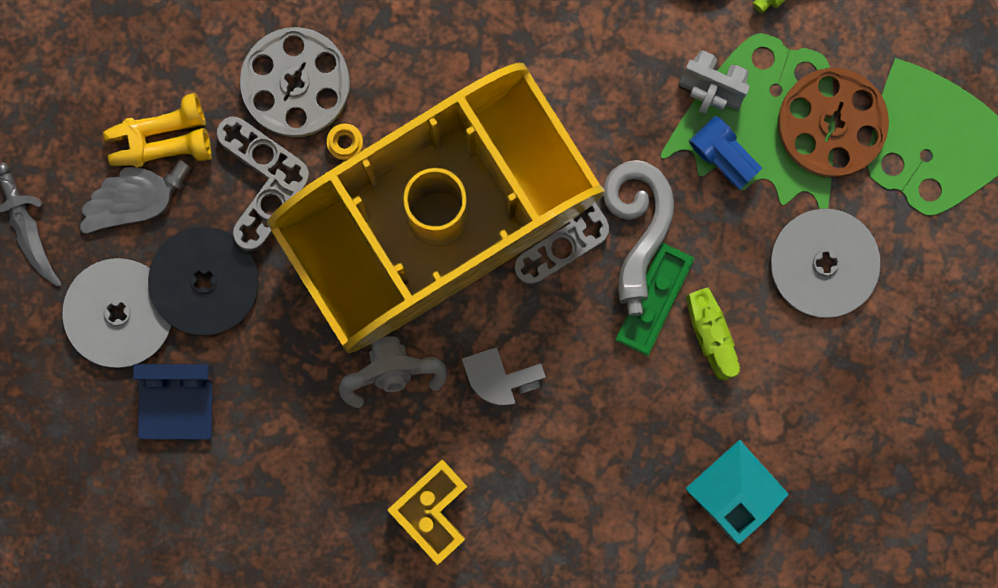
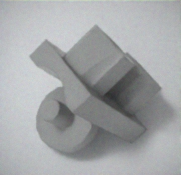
M703 50L700 51L694 60H689L678 85L691 90L690 96L702 101L699 112L706 114L710 105L720 110L727 106L738 111L750 88V85L747 84L748 70L738 65H731L725 75L713 70L717 61L714 55Z

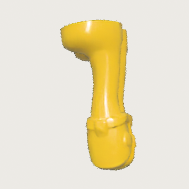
M196 93L185 95L182 98L180 108L171 113L139 120L126 118L121 124L103 132L104 142L128 139L130 146L128 150L109 154L108 162L110 166L132 165L138 168L144 166L145 162L186 154L192 155L197 161L211 160V143L205 128L197 129L186 135L151 143H146L145 137L155 134L205 126V116L198 95Z

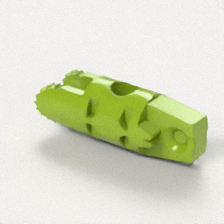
M700 289L687 295L686 301L691 324L703 355L707 357L710 367L714 371L713 374H715L718 380L721 379V381H726L739 375L738 372H740L739 369L741 367L733 347L735 346L724 315L710 289Z

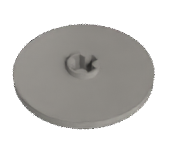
M816 209L797 216L779 233L771 253V273L780 295L796 310L813 317H838L855 310L871 295L880 274V254L871 232L857 218L839 210ZM822 253L827 254V258L835 262V266L830 267L828 273H824L823 267L816 266V261L822 258Z
M107 259L89 266L74 279L66 293L62 315L66 334L72 345L81 355L105 367L125 368L146 361L163 346L172 326L159 315L151 300L148 287L150 268L129 259ZM124 304L126 308L123 312L127 315L124 321L117 319L114 323L111 322L110 319L113 314L109 311L110 307L113 305L120 307Z

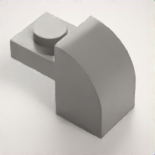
M497 347L462 359L469 383L474 392L481 399L493 405L509 406L515 404L511 390L518 388L519 393L523 394L540 388L539 380L546 378L541 363L506 375Z

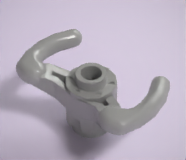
M383 337L371 345L372 351L369 352L371 364L358 373L344 376L339 385V392L345 403L355 408H360L364 403V399L354 392L358 388L375 383L378 388H382L386 392H397L405 388V384L410 381L411 375L434 373L429 382V387L433 391H439L446 382L448 371L445 364L437 357H424L422 359L409 357L406 354L405 345H401L399 338Z

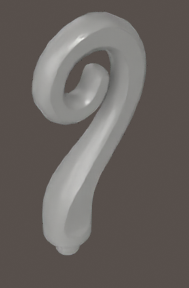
M632 160L624 162L611 170L603 186L605 190L603 198L607 208L613 215L621 219L632 220L642 216L647 211L649 196L646 191L640 190L636 193L633 203H623L619 199L621 185L628 180H641L650 187L654 195L655 212L652 221L625 258L618 279L619 302L627 304L629 316H638L643 314L642 302L648 299L647 267L669 231L674 214V198L669 182L658 168L648 162Z

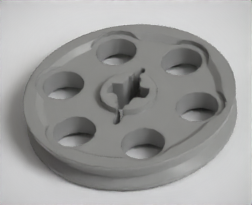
M291 27L271 32L251 48L241 69L240 88L247 109L264 128L281 136L306 137L326 129L339 117L349 96L350 77L345 59L332 41L316 31ZM298 37L304 42V50L298 56H289L285 53L284 44L289 38ZM322 54L333 55L336 59L335 69L329 73H322L316 68V60ZM266 56L272 59L274 66L269 74L261 76L254 72L253 64L257 58ZM301 72V81L305 84L302 89L296 87L289 94L290 85L286 79L288 76L295 78L297 73L300 74ZM323 90H333L337 94L338 100L334 107L324 109L317 104L318 94ZM269 92L274 96L275 103L270 110L260 111L255 107L254 100L259 93ZM292 109H301L307 115L305 124L300 128H292L286 122L287 114Z

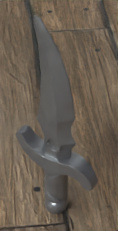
M2 162L0 163V185L6 202L0 205V212H9L10 225L16 230L17 242L29 263L42 277L55 286H61L60 280L54 273L45 255L38 234L37 223L26 210V204H33L37 207H42L44 204L37 197L29 195L20 196L12 173H9L10 167Z

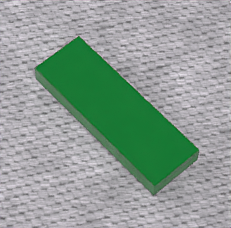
M662 242L646 274L648 299L642 302L643 314L638 316H629L627 314L615 342L642 355L649 356L695 259L694 257Z

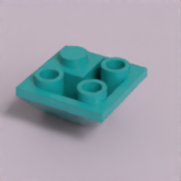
M741 440L733 444L685 488L731 541L738 545L765 522L789 495Z

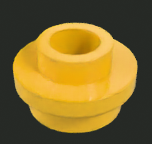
M339 124L328 133L327 147L335 158L348 160L361 152L363 138L355 126ZM343 136H348L352 139V144L347 149H343L338 145L339 139Z

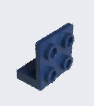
M134 364L133 379L139 380L138 437L140 439L212 438L213 366L208 364Z

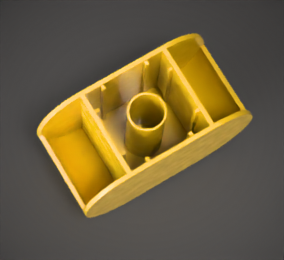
M515 63L492 72L468 85L325 173L283 203L269 217L267 225L347 353H352L404 326L552 234L597 202L605 194V190L592 173L529 73L524 63Z

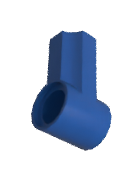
M714 116L689 140V144L708 164L713 163L739 191L762 167L736 141L737 137L731 128L719 117Z

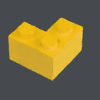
M443 459L388 509L389 513L437 565L465 540V537L441 511L468 486Z

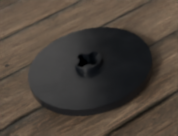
M210 227L187 229L168 239L155 254L148 276L150 297L159 315L173 328L195 336L217 335L239 324L254 305L259 284L256 263L251 253L240 249L233 235ZM200 273L202 276L212 275L210 280L212 287L209 290L205 287H201L199 290L195 288L197 284L195 276Z

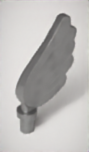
M179 160L170 175L166 173L164 178L139 167H126L120 172L119 177L106 178L102 182L101 188L94 191L91 195V200L82 207V213L86 218L80 224L81 231L89 235L108 228L145 222L161 216L169 209L172 194L176 188L181 190L184 186L182 182L191 170V167Z

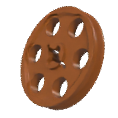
M843 68L820 69L801 78L785 96L778 116L779 136L789 157L802 169L817 176L829 178L848 176L866 167L881 151L889 128L887 107L878 89L864 76ZM828 77L837 82L838 92L835 96L826 97L821 94L818 88L821 79ZM858 91L866 92L871 98V107L866 111L857 110L852 104L854 93ZM796 99L806 101L810 108L809 115L802 119L794 117L790 112L791 102ZM841 104L838 122L842 124V128L837 127L829 134L828 140L825 142L829 131V124L824 121V117L830 118L837 112L838 106ZM870 127L874 130L877 138L873 146L866 147L859 143L857 132L860 128ZM808 135L813 139L815 147L812 153L801 154L796 150L795 140L797 136ZM837 148L845 151L848 156V163L845 167L835 168L829 163L828 155L831 150Z

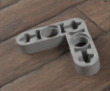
M228 117L217 128V137L220 145L268 179L233 229L235 242L240 249L254 252L264 246L272 235V231L261 223L256 230L259 239L257 241L250 239L247 243L243 242L244 235L241 230L244 227L250 230L257 222L255 217H251L253 212H256L262 220L267 222L271 215L264 213L261 209L263 199L272 195L278 197L282 204L308 185L309 171L300 159L249 123L238 117ZM237 126L240 127L241 137L248 142L251 136L256 137L249 144L246 154L240 152L245 147L237 139L227 142L228 136L225 132L227 128L234 130ZM260 146L270 147L273 150L274 157L270 163L260 165L253 159L254 150ZM281 156L286 158L282 162L283 167L289 171H293L295 168L300 169L299 177L302 180L299 183L292 181L290 184H287L286 174L278 168L275 175L270 173L277 167Z
M596 202L590 206L594 212L588 213L587 217L591 223L596 224L599 222L602 227L598 231L600 237L597 239L592 235L586 237L583 234L586 224L582 217L578 222L572 219L568 222L567 226L523 252L517 258L515 274L521 282L529 285L539 283L605 241L609 233V225ZM560 238L568 240L572 246L571 255L565 259L555 257L551 251L552 243ZM545 248L547 258L555 266L548 269L547 262L537 268L538 276L533 278L530 273L523 275L521 272L525 267L523 261L527 258L531 262L537 261L542 258L538 250Z

